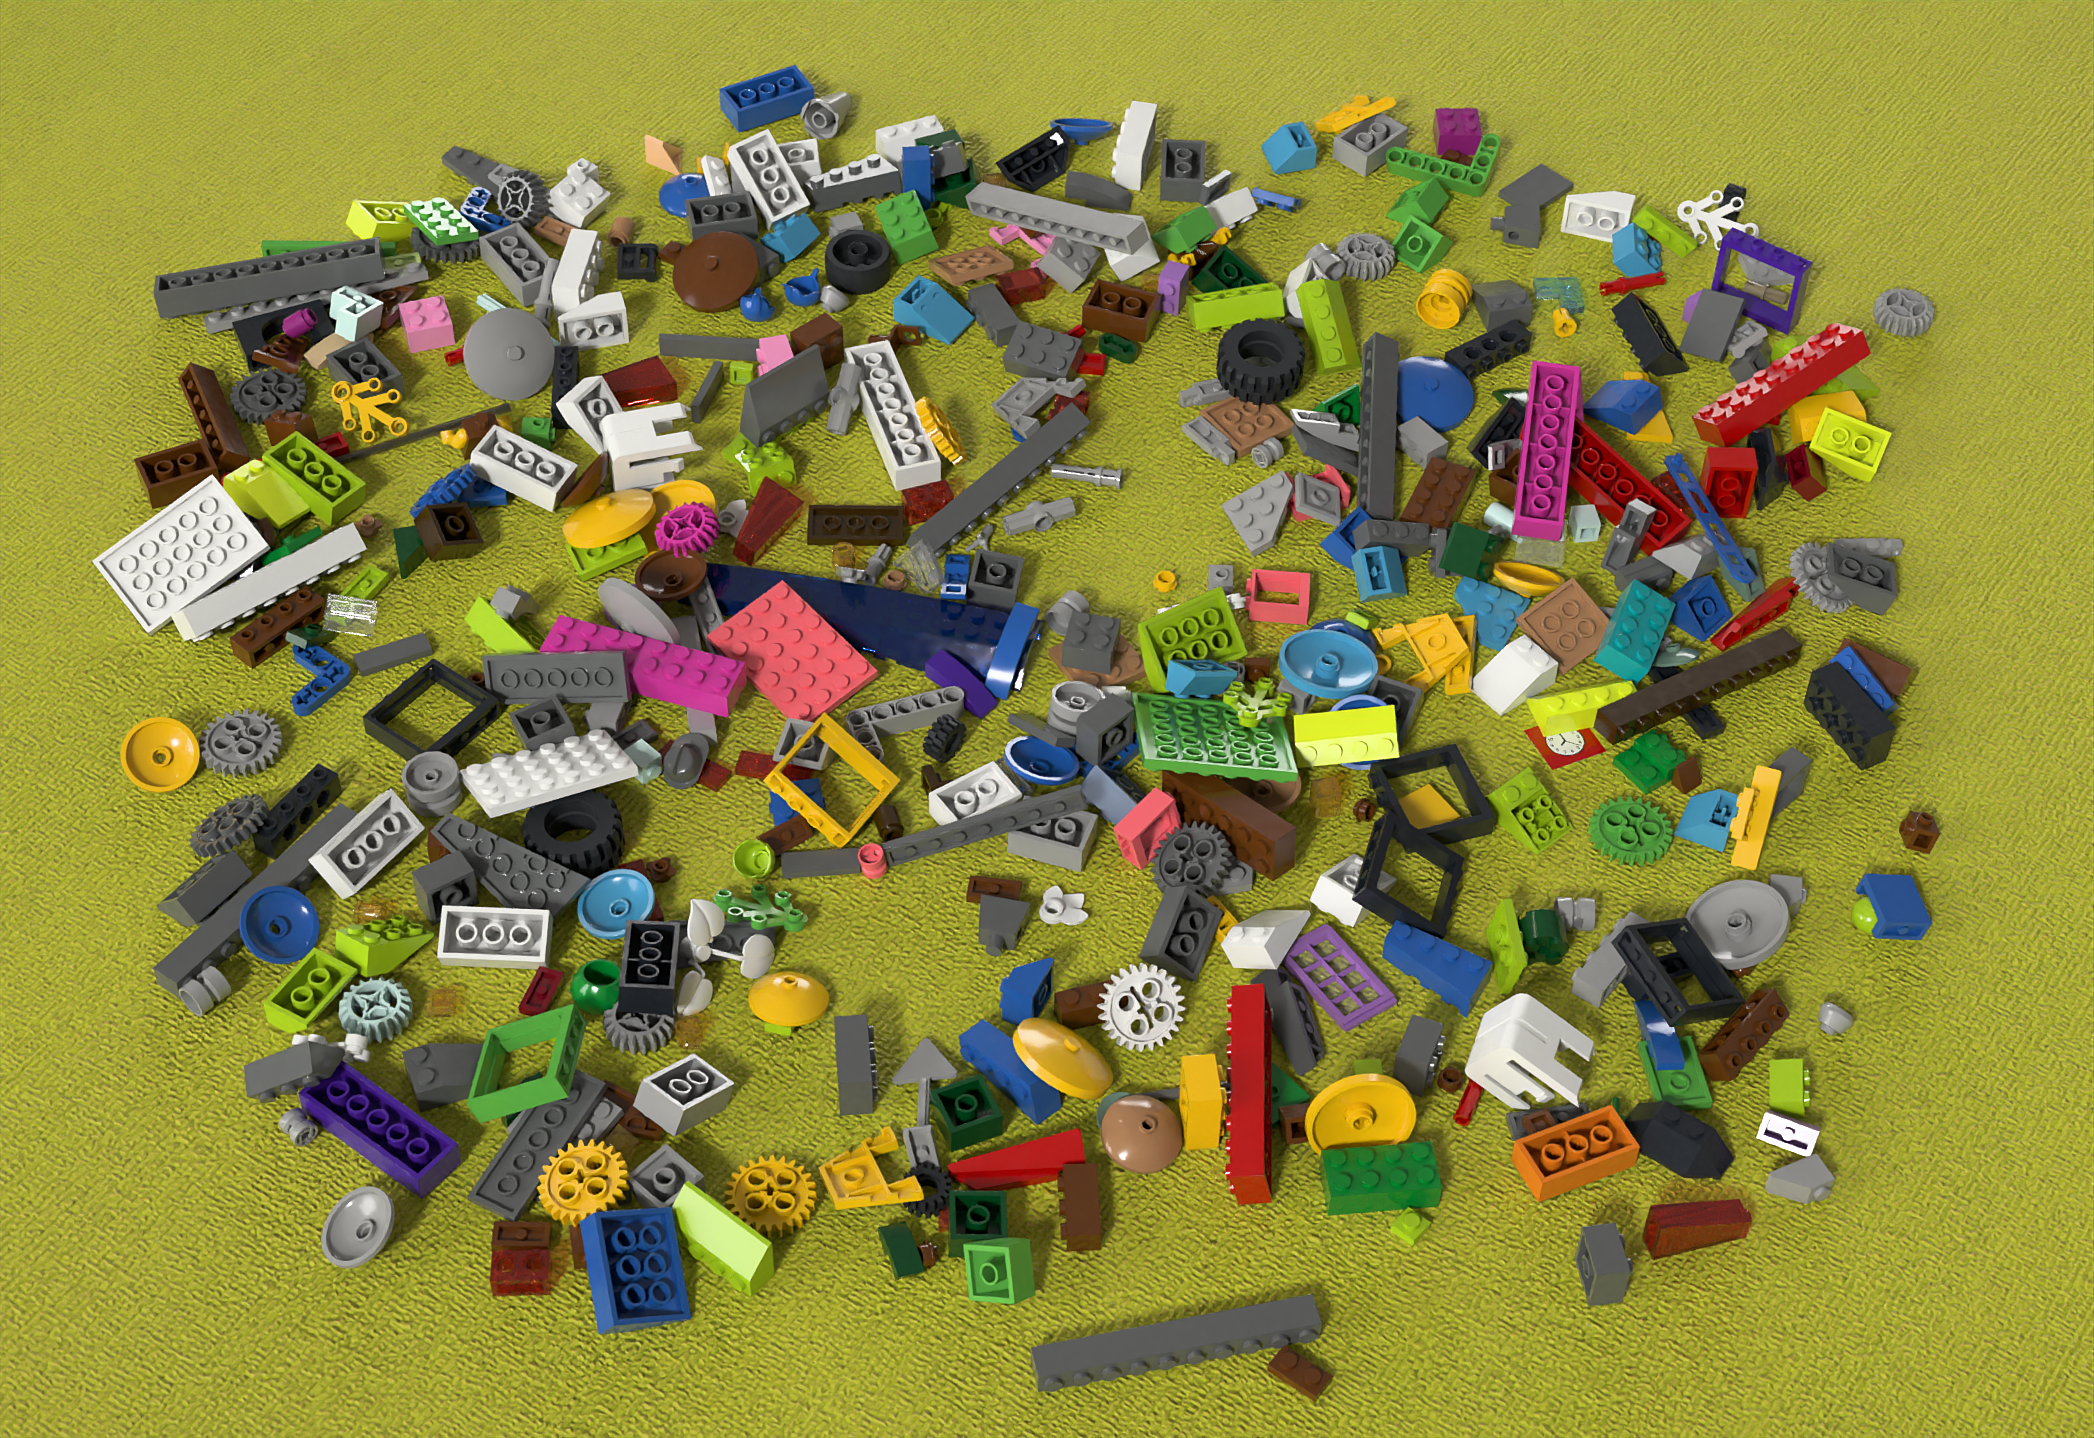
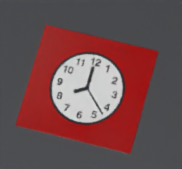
M1539 726L1524 730L1552 770L1607 752L1590 728L1547 737L1543 736Z

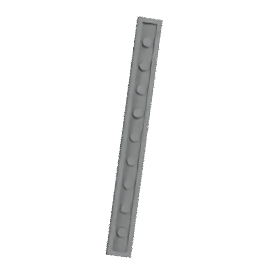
M414 262L403 268H389L385 270V279H382L380 282H364L350 288L364 294H370L426 280L429 277L424 264ZM343 286L337 287L332 291L319 290L310 295L296 294L287 299L275 298V300L265 303L255 302L251 306L234 307L230 311L223 313L213 312L207 317H203L207 333L211 334L233 328L232 322L310 301L320 299L323 305L330 304L332 293Z

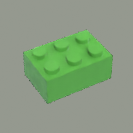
M915 189L874 206L898 265L939 249Z

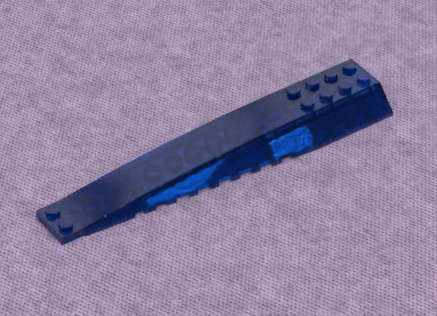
M706 562L708 568L707 578L721 615L737 614L783 580L860 654L862 651L873 654L874 658L884 661L886 658L896 660V664L925 672V663L942 649L967 668L984 685L1002 632L1011 612L954 600L921 596L839 580ZM688 596L676 600L678 603L691 606ZM1037 618L1033 631L1029 634L1014 675L1015 680L1011 688L1012 691L1021 692L1027 676V661L1035 639L1040 640L1046 624L1045 619Z

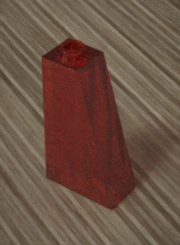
M658 355L597 375L603 376L621 408L678 400L677 383Z
M765 476L736 538L732 554L741 562H745L752 567L800 517L804 501Z
M1740 1199L1657 1204L1650 1206L1642 1239L1652 1260H1657L1746 1238L1749 1227L1752 1224V1218L1748 1209H1744Z

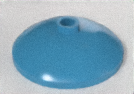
M617 869L606 872L592 880L583 890L577 907L579 920L584 929L595 937L601 939L625 937L627 920L647 921L651 916L655 906L654 889L644 875L634 870Z

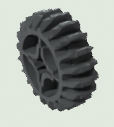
M516 170L507 173V177L502 178V183L498 185L499 192L495 193L498 195V200L495 203L499 205L497 212L501 213L500 217L510 220L511 225L518 222L524 229L534 227L537 223L541 222L542 216L546 215L544 209L549 206L546 203V199L549 196L545 195L548 188L543 186L544 180L539 179V175L529 170Z

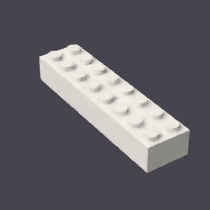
M889 340L845 348V363L857 365L862 369L856 393L859 395V404L895 490L899 491L941 482L940 458L930 436L921 425L920 417L914 407L915 400Z
M351 523L170 616L184 641L190 639L193 642L202 640L213 634L211 629L214 628L217 631L235 623L234 617L237 620L247 617L256 612V606L259 609L278 600L277 595L281 598L299 589L298 584L302 587L320 579L319 573L321 576L329 574L341 568L339 563L344 565L362 557L360 552L367 548L354 523Z

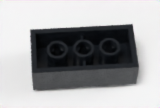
M1837 661L1812 670L1803 702L1806 710L1817 719L1820 726L1831 735L1835 743L1844 750L1849 759L1861 771L1885 762L1896 727Z
M641 920L626 921L619 981L618 1012L673 1015L680 945V923Z

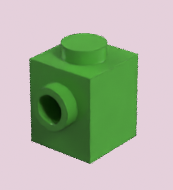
M523 417L521 438L551 451L552 442H556L557 436L556 428H552L551 418Z

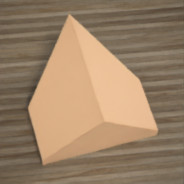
M646 135L644 138L646 162L673 174H682L681 153L683 149Z

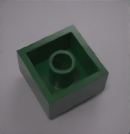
M982 1074L930 1091V1111L951 1152L1002 1135L1003 1115Z
M949 1190L947 1206L948 1257L965 1258L963 1247L965 1243L1008 1237L1006 1191Z

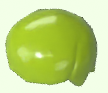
M748 839L743 841L736 847L733 854V866L741 876L750 879H762L768 876L775 864L773 849L768 843L760 840Z
M1863 896L1852 907L1851 921L1859 930L1872 934V929L1878 919L1868 896Z

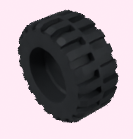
M1256 318L1255 321L1250 319L1244 320L1242 324L1237 323L1231 327V330H1227L1223 334V338L1220 339L1217 355V378L1221 382V386L1226 391L1229 390L1228 393L1234 398L1239 397V400L1245 403L1247 401L1252 402V405H1259V403L1270 405L1273 404V401L1278 403L1285 400V396L1287 398L1290 397L1301 384L1305 361L1303 342L1292 329H1287V325L1275 323V320L1272 319L1265 321L1262 318ZM1261 356L1269 358L1277 364L1259 367L1247 363L1245 359Z
M595 789L535 805L534 808L528 810L523 821V838L527 850L591 880L609 872L610 867L614 868L625 850V835L620 810L617 809V805L612 799H609L602 792L597 793ZM573 829H586L593 832L588 837L579 841L562 842L556 840L560 834Z

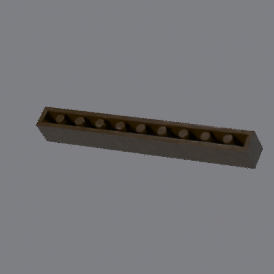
M1781 628L1599 708L1593 728L1612 745L1627 741L1637 734L1647 732L1649 729L1665 724L1675 717L1683 716L1693 709L1703 707L1711 701L1721 699L1731 692L1739 691L1749 684L1756 683L1769 675H1774L1778 671L1794 666L1799 661L1802 644Z

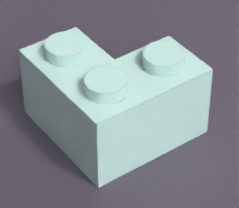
M346 285L332 293L329 317L337 320L335 333L348 341L355 342L380 327L383 302Z

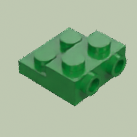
M1652 729L1636 738L1631 748L1616 755L1612 764L1647 795L1672 781L1675 766L1684 762L1686 756L1681 749L1675 750L1669 744L1665 734H1658Z

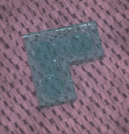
M1577 277L1533 279L1536 299H1558L1560 308L1567 309L1569 314L1584 312L1585 306Z

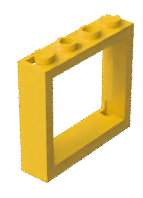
M824 712L763 781L771 791L780 795L793 810L798 811L807 819V822L812 827L817 828L825 835L831 844L841 849L899 783L900 779ZM814 734L879 790V793L847 830L840 826L781 773Z

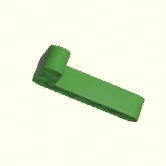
M1491 133L1483 136L1471 167L1404 148L1391 147L1385 155L1386 168L1392 174L1420 182H1425L1435 177L1442 188L1479 197L1486 192L1498 162L1500 138Z

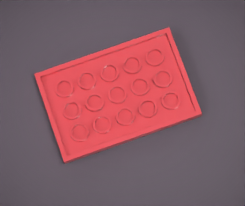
M783 580L707 635L708 642L724 657L745 662L746 679L786 718L815 723L824 712L826 714L830 713L878 677V671Z

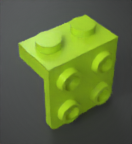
M765 443L762 447L744 449L741 453L735 455L736 462L747 473L749 490L753 497L797 485L793 459L778 443Z

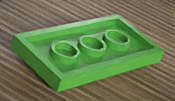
M433 198L432 201L426 202L413 201L411 204L403 205L404 214L436 246L478 240V230L443 198Z

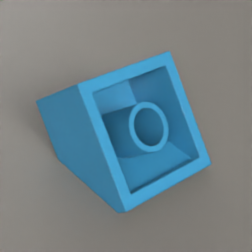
M1211 659L1169 660L1166 689L1175 693L1177 698L1187 699L1190 695L1210 698L1212 694H1221L1237 677L1238 671Z

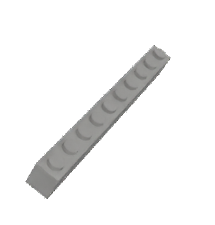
M981 182L965 196L971 215L1133 255L1149 240L1143 221Z

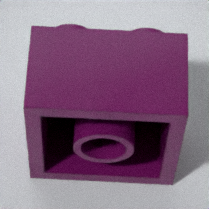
M1435 108L1433 133L1437 155H1443L1447 149L1464 155L1476 154L1482 139L1477 108Z

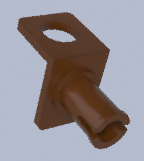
M894 325L888 336L870 334L868 344L889 340L895 355L900 345H922L920 330L917 326ZM904 332L913 333L915 339L910 340L906 338Z

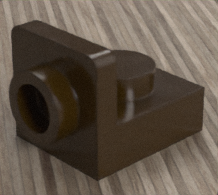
M931 764L921 768V784L928 800L930 792L954 781L953 779L942 781L940 774L935 773Z

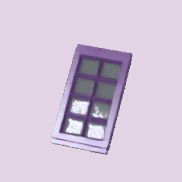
M1324 924L1296 939L1281 962L1345 1032L1397 1004L1393 993L1330 925Z

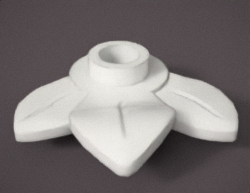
M736 500L729 503L726 510L719 513L720 531L730 533L736 539L750 540L755 537L753 529L761 523L763 516L747 511L745 500Z
M1057 885L1049 888L1044 893V903L1039 909V916L1045 923L1057 924L1062 922L1067 925H1077L1088 919V914L1081 910L1084 903V894L1063 895Z

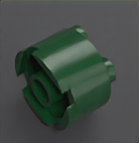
M1550 909L1526 912L1527 917L1519 919L1518 916L1519 931L1523 933L1524 952L1528 954L1527 966H1531L1535 962H1546L1548 965L1561 963L1562 957L1569 949L1564 917L1562 915L1560 917L1556 916V911Z

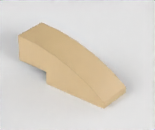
M370 332L360 339L367 337L373 342L374 333ZM333 333L303 355V360L317 370L327 368L326 355L353 343V341H348L344 337Z

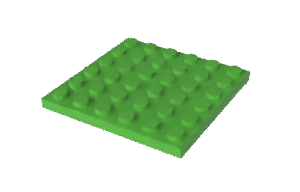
M1132 692L1131 706L1134 708V722L1143 768L1151 771L1172 770L1179 774L1194 772L1203 776L1216 774L1224 775L1227 778L1248 777L1255 781L1270 779L1279 783L1296 782L1298 771L1282 716L1262 718L1257 727H1245L1239 724L1237 711L1220 700L1184 699L1175 696Z

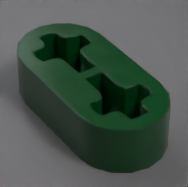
M1105 333L1099 337L1098 350L1102 354L1125 364H1130L1137 360L1138 347L1136 344L1112 333Z

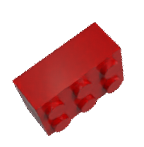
M1707 447L1699 485L1720 518H1746L1758 470L1754 448ZM1696 494V503L1701 512L1709 513L1698 494Z

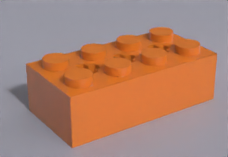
M1609 1105L1515 1140L1511 1161L1536 1200L1541 1202L1635 1166L1640 1146L1614 1107Z

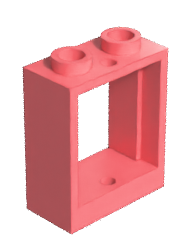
M1252 569V579L1247 578L1246 593H1250V596H1246L1245 610H1249V620L1307 625L1310 573ZM1257 590L1299 594L1298 605L1257 602Z
M1155 787L1113 828L1123 858L1140 870L1157 856L1153 850L1162 848L1158 841L1163 840L1166 842L1168 840L1166 837L1167 832L1171 835L1175 834V826L1183 830L1180 820L1181 815L1177 811L1175 804L1176 800L1169 792H1162Z

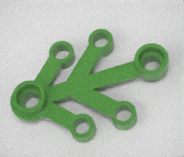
M760 884L752 886L751 897L758 904L734 898L732 892L727 889H720L713 896V903L720 907L723 912H727V920L731 923L751 920V927L753 929L762 930L766 927L784 925L787 931L799 932L805 928L808 922V916L805 913L793 908L790 903L791 894L786 891L775 893V904L780 906L783 911L773 907L767 897V887Z

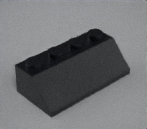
M1631 292L1611 309L1615 315V323L1623 329L1622 336L1632 345L1630 350L1640 359L1638 364L1644 372H1651L1656 377L1687 372L1690 369L1657 311Z

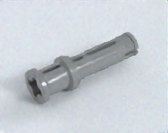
M546 258L539 297L534 301V306H536L534 316L546 328H549L551 324L549 317L551 310L554 309L551 286L560 263L559 260L553 258Z
M1053 463L1051 477L1093 482L1097 487L1102 485L1114 486L1120 490L1123 481V469H1118V471L1104 469L1103 466L1092 469Z

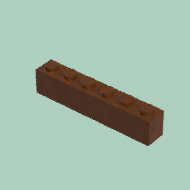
M190 362L178 378L201 436L217 468L232 473L249 463L251 457L214 371Z

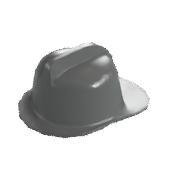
M698 733L681 735L674 741L670 750L666 753L663 762V774L665 781L671 787L687 789L698 781L709 752L708 741Z

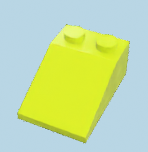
M353 201L346 224L353 230V233L361 239L380 237L381 242L401 241L410 237L413 227H417L404 214L403 205L408 204L407 202Z
M1825 407L1809 449L1848 475L1870 483L1877 471L1891 433Z
M256 459L224 477L223 488L241 511L259 520L267 517L271 525L278 529L285 527L310 511V506L274 468Z

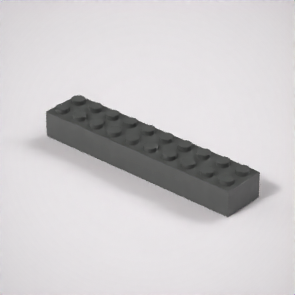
M373 237L158 275L155 278L153 295L160 319H174L183 314L197 315L202 311L211 309L212 311H219L228 306L242 307L251 302L265 303L270 299H287L296 294L310 295L319 290L332 291L337 287L345 285L355 287L359 283L364 282L377 283L385 279V258L380 237Z

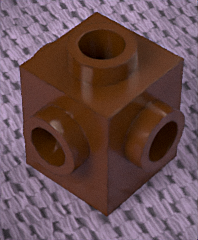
M1909 811L1906 819H1903L1899 826V833L1905 848L1930 854L1940 836L1934 817L1925 812Z

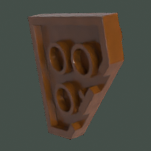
M402 285L391 288L390 291L366 294L383 302L381 324L378 328L385 329L390 327L400 316L398 304L414 301L420 295L418 286ZM329 317V320H331V321H337V320H335V319Z

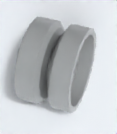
M1065 681L1057 684L1052 689L1047 724L1076 738L1077 718L1082 712L1088 711L1100 699L1106 697L1100 689L1086 682Z
M439 751L425 752L413 757L403 768L402 782L408 803L414 812L425 817H440L450 813L459 806L463 799L464 789L457 764L451 756Z

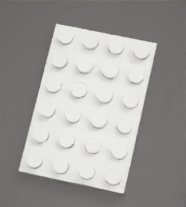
M212 474L92 562L151 636L173 620L170 616L171 614L205 597L268 551L270 547Z
M599 729L592 730L587 735L580 737H568L564 739L563 743L556 745L546 743L535 751L521 750L513 756L506 758L497 757L492 759L491 762L472 764L466 769L459 771L461 781L490 818L639 775L637 765L605 730Z

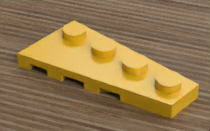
M1624 371L1623 380H1643L1651 384L1645 372ZM1662 409L1635 435L1625 432L1626 440L1672 443L1673 440L1672 432Z

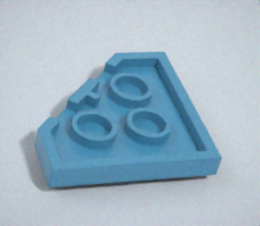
M1463 576L1454 593L1456 602L1460 603L1464 610V616L1475 615L1477 619L1476 633L1479 643L1499 652L1509 644L1519 625L1515 620L1529 609L1531 599Z

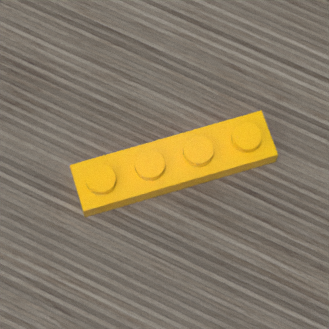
M1475 615L1451 618L1468 646L1470 653L1446 674L1444 690L1447 696L1471 692L1477 631Z

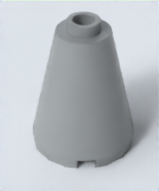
M840 91L808 101L801 111V120H804L805 130L812 137L819 140L830 139L835 136L853 106L852 98L848 93Z

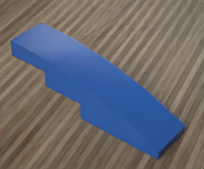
M1651 1000L1634 1001L1642 1040L1647 1043L1649 1055L1654 1059L1656 1071L1683 1070L1685 1061L1675 1028L1669 1027Z

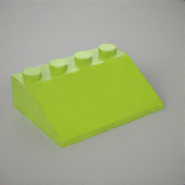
M1791 335L1775 342L1770 364L1774 360L1789 354L1792 348L1807 342L1810 336ZM1852 366L1807 396L1853 390L1861 402L1879 394L1880 389L1856 367Z
M1222 586L1216 587L1137 624L1144 668L1153 693L1169 692L1166 689L1169 660L1211 659L1223 665L1226 662L1235 661L1248 655Z

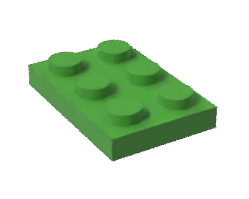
M1691 1036L1678 1037L1685 1061L1683 1070L1656 1071L1654 1059L1649 1055L1646 1041H1638L1637 1050L1654 1102L1668 1101L1683 1111L1711 1108L1713 1101Z

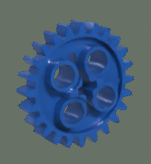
M468 463L460 466L458 469H454L444 478H439L413 504L414 506L410 508L409 513L415 519L426 505L452 503L459 497L462 490L473 481L472 479L477 474L476 471Z

